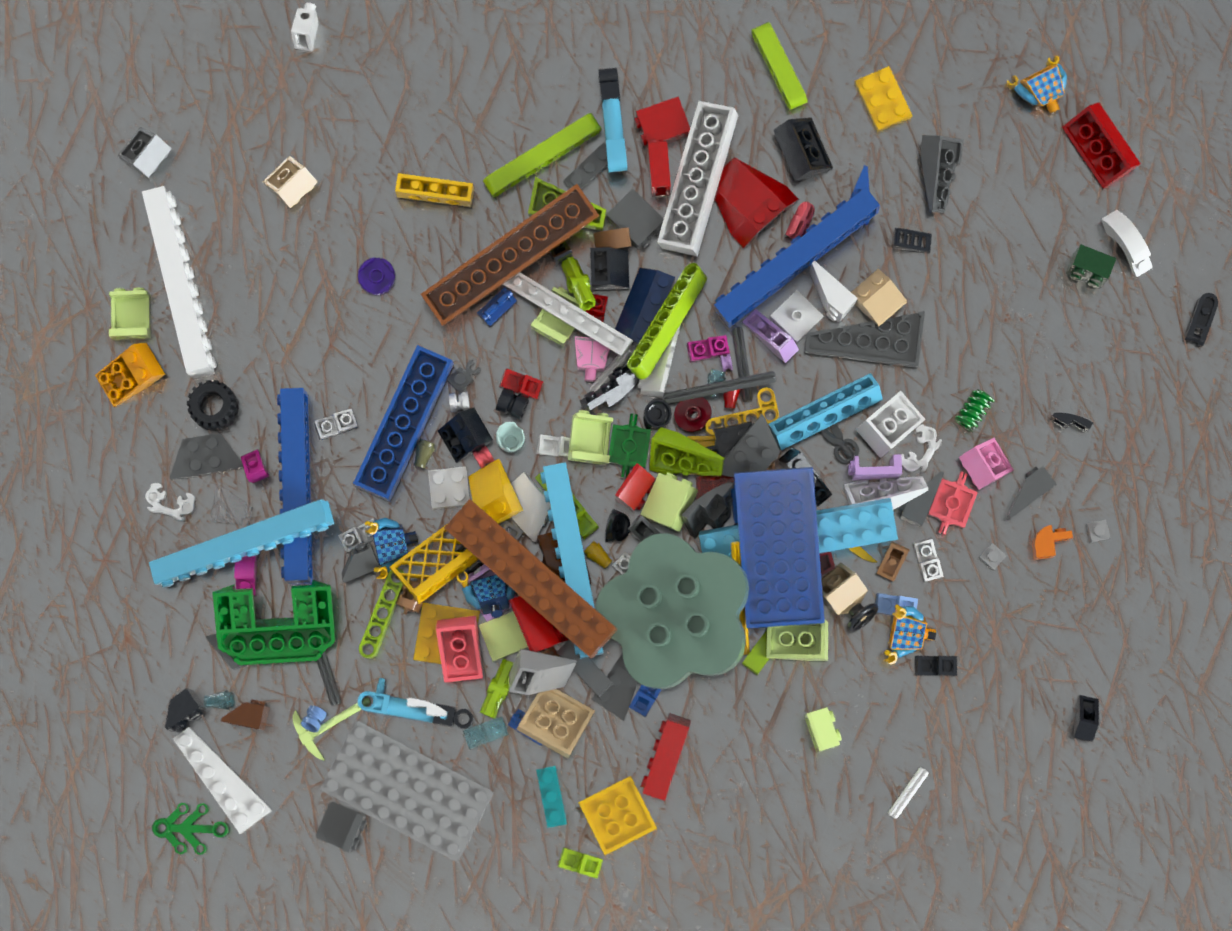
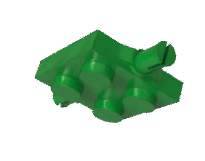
M632 413L630 414L629 425L613 424L609 449V463L622 466L621 478H624L626 471L625 479L629 475L630 468H633L636 463L646 468L651 434L650 429L636 426L638 415H634L633 421Z

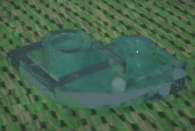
M502 716L463 731L469 750L509 735Z

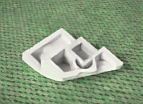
M523 472L511 483L523 508V511L513 516L512 519L536 543L542 526H545L548 520L547 510H551L550 502L546 503L545 490L537 488L528 473Z

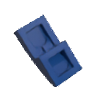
M641 685L629 708L646 717L662 689Z

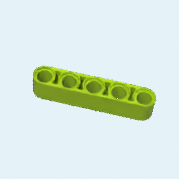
M767 22L751 29L752 36L789 110L807 103L806 94L771 24Z
M397 568L400 573H404L403 570ZM392 571L389 572L359 645V653L366 659H372L378 654L396 609L399 594L403 592V583L401 581L398 583L393 582L394 573ZM388 591L395 592L393 600H386L385 595ZM381 609L388 610L386 618L381 619L378 617V612ZM374 627H380L381 630L377 637L371 635V630ZM366 645L373 646V652L370 655L364 654L363 650Z

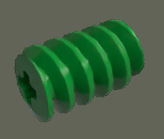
M979 389L972 391V397H968V403H964V409H960L959 415L955 417V421L961 427L973 432L971 427H978L975 420L982 421L979 414H987L983 408H991L987 402L994 403L995 401L990 395Z

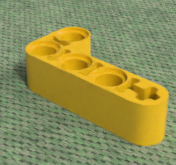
M768 387L759 390L756 398L757 409L709 419L705 426L706 435L715 436L713 430L709 429L711 424L721 428L719 426H721L722 422H724V427H726L729 420H735L739 424L747 422L746 417L754 416L757 419L760 414L765 417L766 412H772L775 418L773 420L766 419L769 426V423L777 420L779 417L773 390ZM766 393L771 399L768 402H764L761 400L760 395Z

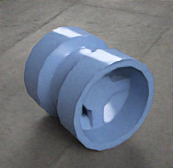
M311 705L307 709V716L303 717L301 721V726L310 732H318L321 727V721L326 717V712L317 706Z

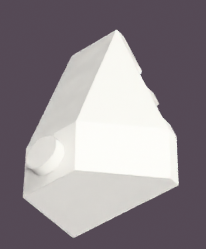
M680 326L651 374L646 379L639 380L638 388H641V394L663 399Z
M923 476L902 477L898 478L897 481H887L886 478L880 479V482H869V479L844 484V490L849 505L891 498L894 510L928 491V486Z

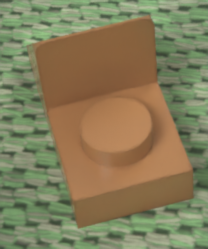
M892 541L876 574L894 581L910 549Z

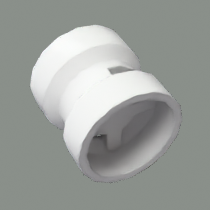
M462 392L459 395L455 393L449 394L451 413L470 409L468 392Z

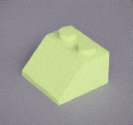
M823 708L804 715L816 753L840 745L839 741L842 738L839 730L834 728L833 722H835V717L832 710L829 711L828 708Z

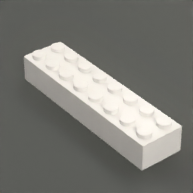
M698 101L657 241L662 249L698 257L738 119L735 108Z

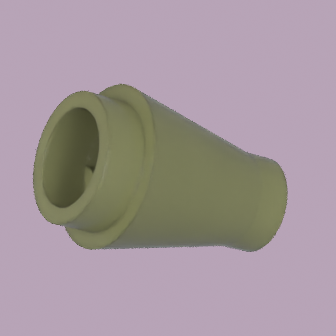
M420 439L416 447L415 466L425 469L428 460L435 450V443Z

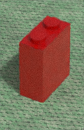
M679 97L636 111L634 122L636 128L641 129L642 135H640L643 146L647 145V148L648 143H651L653 140L660 139L663 142L667 141V144L686 138L689 135L690 126Z
M653 140L651 143H648L651 197L670 196L671 183L667 141Z

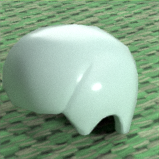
M505 422L500 425L496 432L497 445L502 450L510 453L522 448L525 441L523 429L518 427L515 422Z

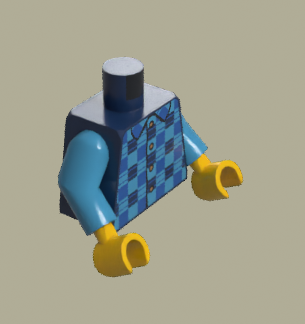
M381 518L373 522H365V525L370 526V529L365 532L373 535L379 566L382 565V567L374 568V572L380 571L377 579H385L388 572L391 571L390 566L408 553L407 544L418 542L416 531L404 533L402 524L388 518Z
M465 571V580H460L457 574V582L462 584V591L468 604L475 609H481L483 614L491 613L493 618H499L503 614L502 610L510 607L509 600L514 598L516 592L496 574L470 581V585H468V574Z

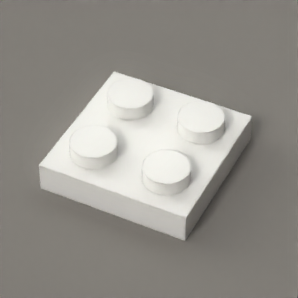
M466 466L428 470L432 509L464 506L470 499Z

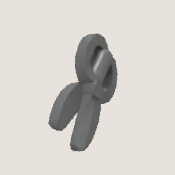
M836 424L830 426L833 434L827 429L821 430V433L829 442L837 445L834 449V454L840 462L844 464L849 463L854 456H858L860 450L857 443L852 439H843L842 432ZM846 443H851L854 446V453L846 445ZM839 449H841V451L846 455L848 459H843L839 455Z

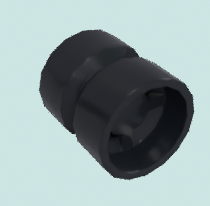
M505 387L500 394L495 410L504 414L509 412L511 417L521 420L530 397L523 394L515 395V391Z

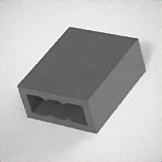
M634 189L606 214V220L616 229L629 228L631 244L637 250L641 247H647L652 241L650 238L654 234H660L664 220Z

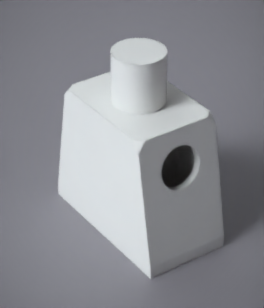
M306 3L304 9H297L291 29L294 49L313 52L318 18L315 11L316 6L312 3Z

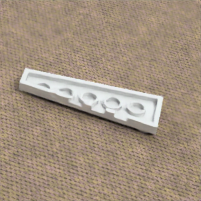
M190 727L173 738L239 834L246 831L272 811Z

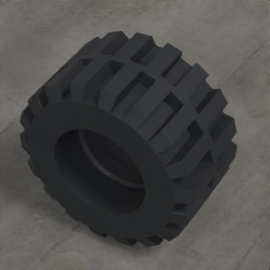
M206 380L204 384L203 382L198 383L199 386L197 388L194 386L192 388L193 393H189L188 397L190 399L187 401V406L189 407L187 410L191 415L190 417L206 430L215 431L217 428L221 430L225 425L228 427L230 425L229 422L235 419L234 414L238 412L236 408L238 401L232 390L218 380H214V382ZM210 396H220L223 400L221 410L214 415H206L202 408L204 401Z

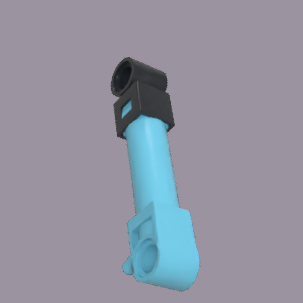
M617 68L598 69L608 172L628 171Z
M379 678L376 693L365 691L358 697L359 707L366 712L425 721L453 727V723H455L461 729L470 728L474 722L472 713L467 709H460L456 712L455 707L435 704L447 712V717L427 716V708L408 707L407 699L383 694L385 688L384 678ZM367 696L373 698V704L369 707L363 705V699ZM461 714L469 716L467 724L459 723L458 718Z

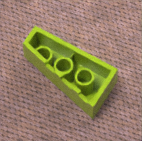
M535 177L528 211L529 217L566 191ZM591 202L600 217L584 228L603 231L607 214L606 209Z

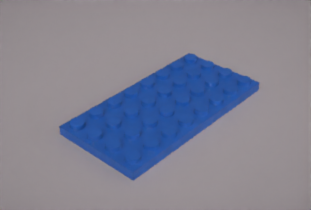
M813 467L734 473L741 565L749 583V594L745 604L746 628L825 623Z

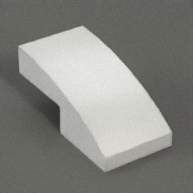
M540 434L538 436L537 454L568 458L570 438Z
M407 698L408 707L427 708V716L447 717V712L435 704L424 700Z

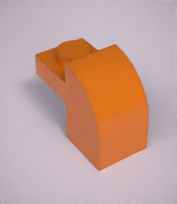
M1052 525L1038 531L1032 540L1033 560L1056 556L1054 542L1071 540L1073 538L1072 531H1066V528L1054 529L1055 532H1053Z

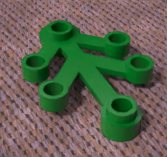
M187 803L178 804L177 809L166 819L159 818L153 823L152 831L154 835L159 838L165 837L172 844L177 854L186 853L187 845L179 842L172 832H180L198 855L205 854L207 846L204 843H200L192 833H213L216 837H225L229 832V827L225 822H216L214 825H192L201 815H206L209 812V807L205 803L199 804L196 810L181 824L173 823L181 814L185 815L189 812L190 808ZM185 805L186 811L182 813L180 807ZM202 805L206 807V811L204 813H201L199 811V808ZM161 824H164L166 826V829L163 832H161L159 829ZM219 826L224 827L223 833L218 832ZM180 844L184 846V850L182 852L178 851V846ZM199 845H202L204 847V850L201 853L197 850V847Z

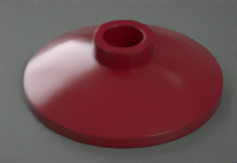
M704 397L680 401L674 411L677 425L688 432H696L703 429L712 416L711 406ZM694 413L698 414L697 417L692 418Z

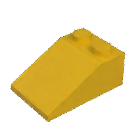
M500 459L493 461L468 476L472 501L498 524L523 511Z

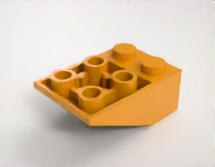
M137 343L131 345L95 376L113 407H116L153 385L165 373L148 344Z

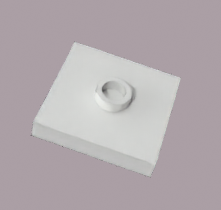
M798 290L770 315V318L785 333L791 336L796 343L824 317Z

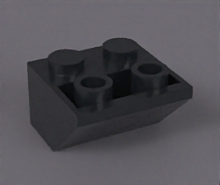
M611 247L590 248L592 290L629 289L628 251Z
M475 408L459 412L438 430L456 463L471 456L472 452L481 450L483 446L493 441Z
M185 688L170 699L165 724L166 730L180 732L188 726L186 723L193 719L195 721L204 715L203 711L206 708L193 690Z

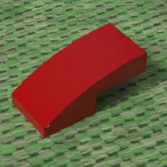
M506 368L499 387L503 389L506 387L517 394L537 399L543 381Z

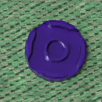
M370 258L359 267L358 282L367 293L382 295L394 286L396 279L395 270L386 259Z

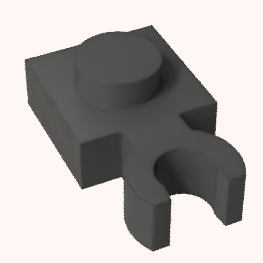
M473 360L467 363L465 370L460 366L447 378V381L460 394L474 381L471 376L477 375L481 371L480 367L476 370L470 368L474 364Z

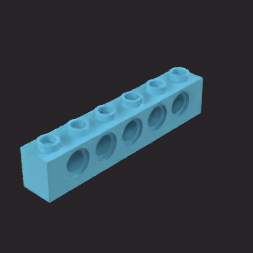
M870 373L769 423L770 430L780 450H783L882 401L883 397L880 386Z

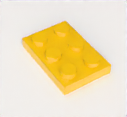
M889 66L855 80L854 83L877 132L912 118L913 115Z

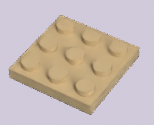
M557 689L537 693L517 730L562 756L569 758L595 710Z

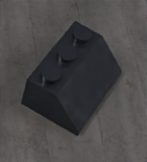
M812 117L789 119L773 129L794 180L808 179L833 168Z

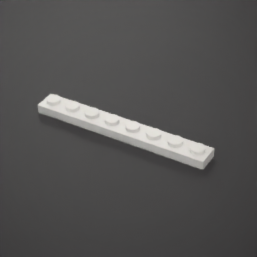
M518 273L503 284L622 357L633 342L632 339L522 273Z

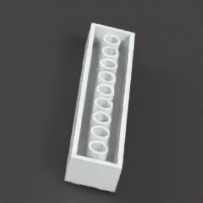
M164 186L142 191L186 373L193 380L215 374L214 368H217L215 358L212 357L209 351L212 350L210 339L205 335L208 329L205 320L203 321L201 314H203L202 305L196 298V296H199L197 286L194 285L192 280L194 278L193 269L187 262L190 260V256L183 244L186 242L184 233L178 226L181 224V220L174 208L177 207L175 197Z

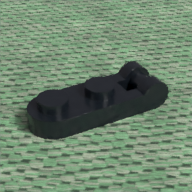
M1205 293L1199 298L1184 340L1197 342V345L1203 347L1218 307V298L1214 294ZM1195 329L1200 330L1201 334H1194Z

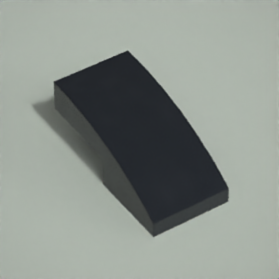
M1054 413L1050 417L1051 421L1065 429L1070 424H1073L1087 432L1093 425V422L1069 413Z
M915 656V676H957V656Z

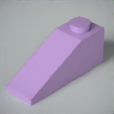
M755 309L742 321L770 351L785 363L799 350L791 336Z

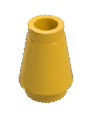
M591 542L584 550L587 558L604 569L612 562L599 542Z

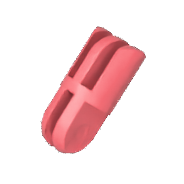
M806 201L799 205L785 233L786 236L793 240L799 235L802 237L806 234V229L809 228L815 212L812 204Z

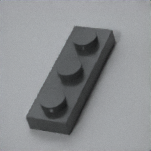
M603 142L563 180V183L569 189L578 184L583 190L608 166L606 144Z

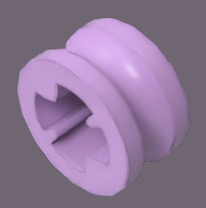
M730 353L727 356L720 355L723 372L726 369L733 370Z

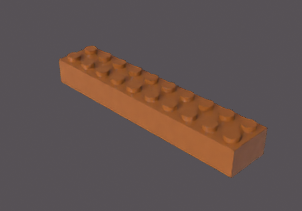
M576 184L422 292L421 296L442 325H446L600 217V215L580 186Z
M471 499L466 502L444 527L445 530L591 659L618 630Z

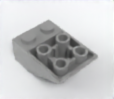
M520 649L509 672V692L531 695L565 687L577 660Z

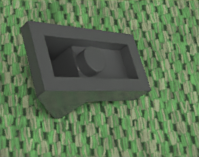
M641 514L628 528L629 533L640 542L649 536L661 534Z

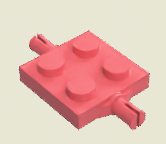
M960 472L957 482H950L942 478L928 515L942 522L938 531L942 535H946L949 525H956L963 529L966 526L978 493L964 485L968 476L967 473Z

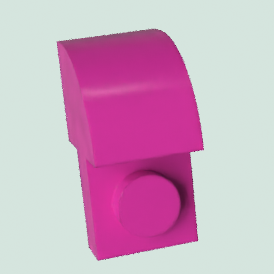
M257 555L242 557L241 561L235 562L234 569L236 589L253 588V595H256Z

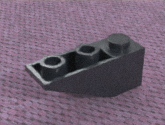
M793 447L778 459L785 469L812 467L804 455ZM813 469L816 505L820 506L832 493Z

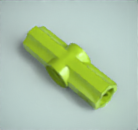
M568 257L561 264L567 278V289L569 293L574 294L579 308H582L583 311L590 310V308L595 306L596 301L590 289L589 276L583 274L577 259Z
M502 659L496 676L490 682L487 690L488 694L483 702L480 713L494 719L496 718L503 700L505 701L509 693V672L514 664L513 662Z

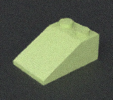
M825 620V623L767 627V658L828 661L829 622Z

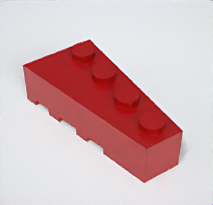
M669 713L667 721H662L659 732H662L660 740L656 739L653 748L656 754L654 758L650 757L647 766L650 772L648 776L644 775L641 787H644L643 794L665 801L691 720Z

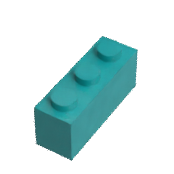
M556 766L537 769L547 828L567 825Z

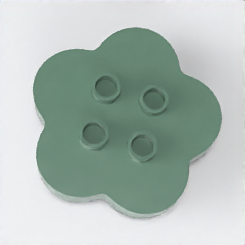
M666 533L655 534L645 538L637 545L630 557L628 570L624 574L610 580L602 588L596 601V610L618 629L611 638L622 645L623 660L629 674L644 686L654 689H667L680 684L692 673L706 676L721 675L730 671L739 663L746 645L745 631L739 615L748 599L749 583L743 568L729 556L717 552L697 553L690 544L678 536Z

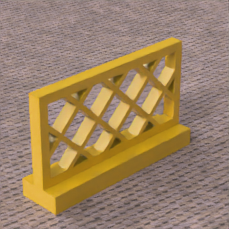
M444 527L390 566L391 571L414 596L418 604L422 603L454 579L457 574L459 575L479 560L468 549L464 552H455L456 544L461 543L456 538L445 539L444 533L447 530ZM440 542L439 551L428 550L429 544ZM443 543H453V551H442ZM417 553L425 554L424 562L413 561L414 555ZM427 555H438L437 563L427 562ZM441 555L452 556L451 561L448 564L440 563ZM401 565H409L408 573H400L397 568ZM412 565L423 566L422 575L411 574ZM426 566L436 567V573L425 575ZM410 578L421 579L420 585L413 589L410 585Z

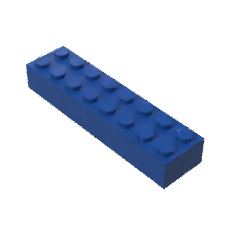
M417 345L353 482L355 487L391 502L454 365L451 359Z

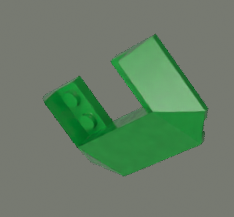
M312 580L311 585L292 586L294 617L256 620L253 588L235 589V584L214 591L212 595L218 649L223 653H227L238 665L317 661L326 649L335 642L331 585Z

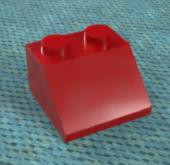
M636 463L615 494V501L632 512H635L636 509L640 511L646 502L644 498L647 493L650 494L656 478Z

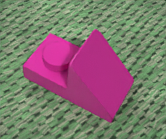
M258 449L241 456L244 471L249 482L255 483L269 477Z

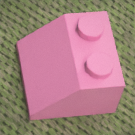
M995 438L975 446L959 457L963 467L969 473L973 484L976 485L978 490L1014 471Z

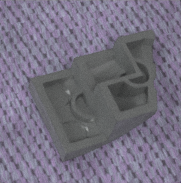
M728 482L710 490L697 499L681 515L689 535L696 538L707 524L713 528L723 527L731 517L733 498L730 497V491L734 488L733 483Z

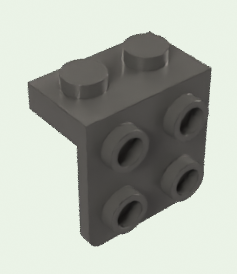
M330 802L317 830L316 837L341 848L345 852L351 853L359 843L357 837L360 831L363 832L367 824L366 816L335 802Z

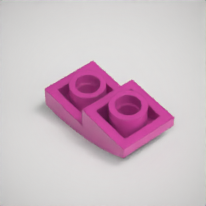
M726 335L709 337L706 340L692 341L686 344L690 362L716 358L730 353Z

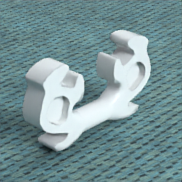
M921 424L915 430V433L921 432V437H917L916 440L921 444L928 442L929 446L920 460L916 459L917 455L913 452H908L909 458L907 459L904 458V454L901 455L902 467L907 472L913 473L922 467L920 473H924L928 468L931 457L942 443L941 439L936 443L937 433L934 428Z
M159 483L151 484L150 489L145 494L146 500L153 505V507H147L152 513H162L178 521H185V518L181 517V515H190L195 511L196 497L190 493H186L188 497L186 500H183L182 496L178 497L177 504L179 509H171L159 503L167 495L166 491L162 493L158 491V489L163 487Z

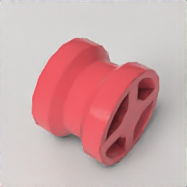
M486 445L480 451L472 452L480 468L494 461Z

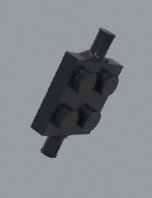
M748 421L713 429L715 445L706 448L725 458L750 428L752 422Z

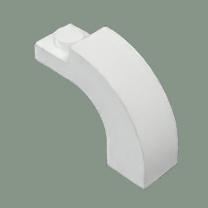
M1115 210L1101 219L1106 234L1112 237L1124 251L1134 276L1138 277L1153 268L1149 259L1151 254L1143 237L1122 212Z

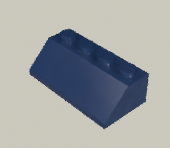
M639 268L615 327V330L633 340L631 345L637 347L672 290L675 283L674 276L659 270Z

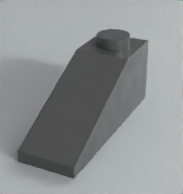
M1044 466L1039 469L1034 467L1027 473L1029 476L1024 480L1006 515L1007 520L1057 485Z
M940 471L926 483L928 491L900 506L898 510L901 513L899 519L918 527L923 525L945 472Z

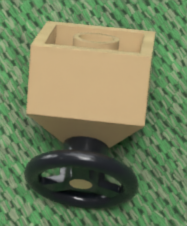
M839 563L835 569L821 578L823 604L838 615L850 614L852 618L847 625L848 631L855 632L861 629L876 615L878 611L877 604L872 603L865 607L861 605L868 590L858 575L847 566Z

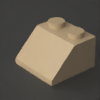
M289 156L263 183L283 203L291 208L307 192L313 189L317 181L303 165Z
M879 269L851 292L858 298L855 306L878 326L883 324L907 303V300L892 280Z

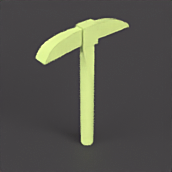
M368 697L363 699V705L366 707L371 704V700ZM358 703L354 704L321 724L318 732H310L301 726L302 720L296 710L293 713V724L302 744L315 757L324 761L325 759L313 742L314 737L358 712L361 708Z

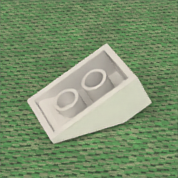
M814 261L809 273L824 310L827 312L826 315L832 321L840 322L854 307L858 298Z
M900 391L855 430L881 458L926 419Z

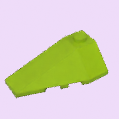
M660 427L652 437L649 470L664 475L667 472L670 474L682 473L683 475L699 474L704 476H721L723 474L724 457L681 433Z

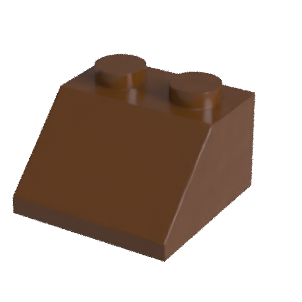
M251 699L250 703L244 702L223 716L221 722L265 731L270 708L265 706V702Z

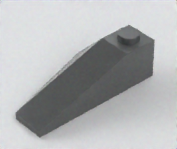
M922 135L920 155L930 212H945L951 193L949 187L951 181H955L956 178L954 171L956 165L960 164L962 159L963 139Z

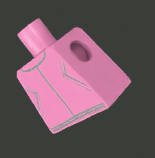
M575 336L577 368L580 371H585L584 381L595 382L596 372H604L610 349L590 337Z

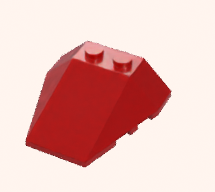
M734 157L723 167L714 200L720 209L730 235L744 249L758 237V233L783 211L789 210L799 201V198L783 183Z

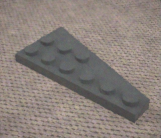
M925 311L888 318L880 326L873 321L807 333L804 353L918 368Z

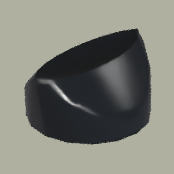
M657 398L647 404L643 415L646 429H658L669 423L672 412L668 403Z
M612 509L606 524L605 542H618L626 539L629 534L630 519L625 513Z

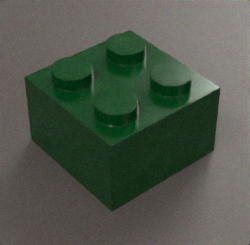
M1080 244L1073 253L1066 274L1070 275L1069 277L1073 280L1088 282L1087 284L1091 287H1102L1109 279L1117 258Z

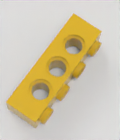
M398 173L395 193L398 198L472 207L474 186L473 183Z

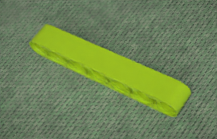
M589 113L483 179V183L492 197H496L601 132L602 128L593 114Z
M690 263L684 268L627 362L628 368L640 380L646 379L651 374L707 281L706 274L697 263Z

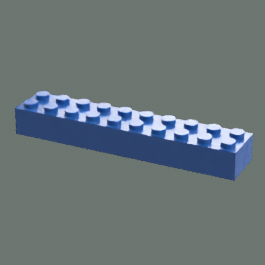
M866 187L863 190H856L851 195L852 198L849 201H842L836 206V211L832 214L830 212L825 214L818 225H811L806 229L807 233L802 237L799 235L791 241L792 245L787 249L785 247L781 248L776 253L774 259L764 261L760 265L761 269L757 272L754 270L745 277L746 280L743 283H736L730 288V293L726 296L722 294L715 300V312L728 328L732 327L811 266L814 261L820 259L879 213L880 204Z
M304 388L280 389V394H277V404L281 409V413L277 415L278 425L281 426V432H278V443L281 444L282 451L278 452L279 463L282 464V470H279V481L282 482V489L279 490V499L283 503V509H280V514L311 503L308 394ZM312 532L308 537L294 538L293 542L284 544V547H281V559H284V566L281 567V577L289 585L312 584Z

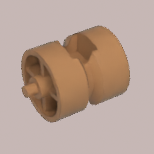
M417 578L416 581L410 580V585L413 589L420 585L421 579ZM403 585V593L399 594L396 605L403 607V614L407 615L408 611L419 613L423 603L418 604L414 596Z

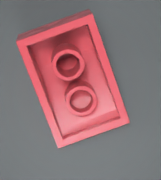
M476 616L437 620L436 634L444 683L483 678Z

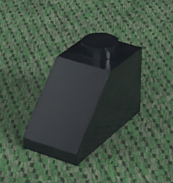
M1079 695L1074 720V738L1093 742L1099 726V699Z

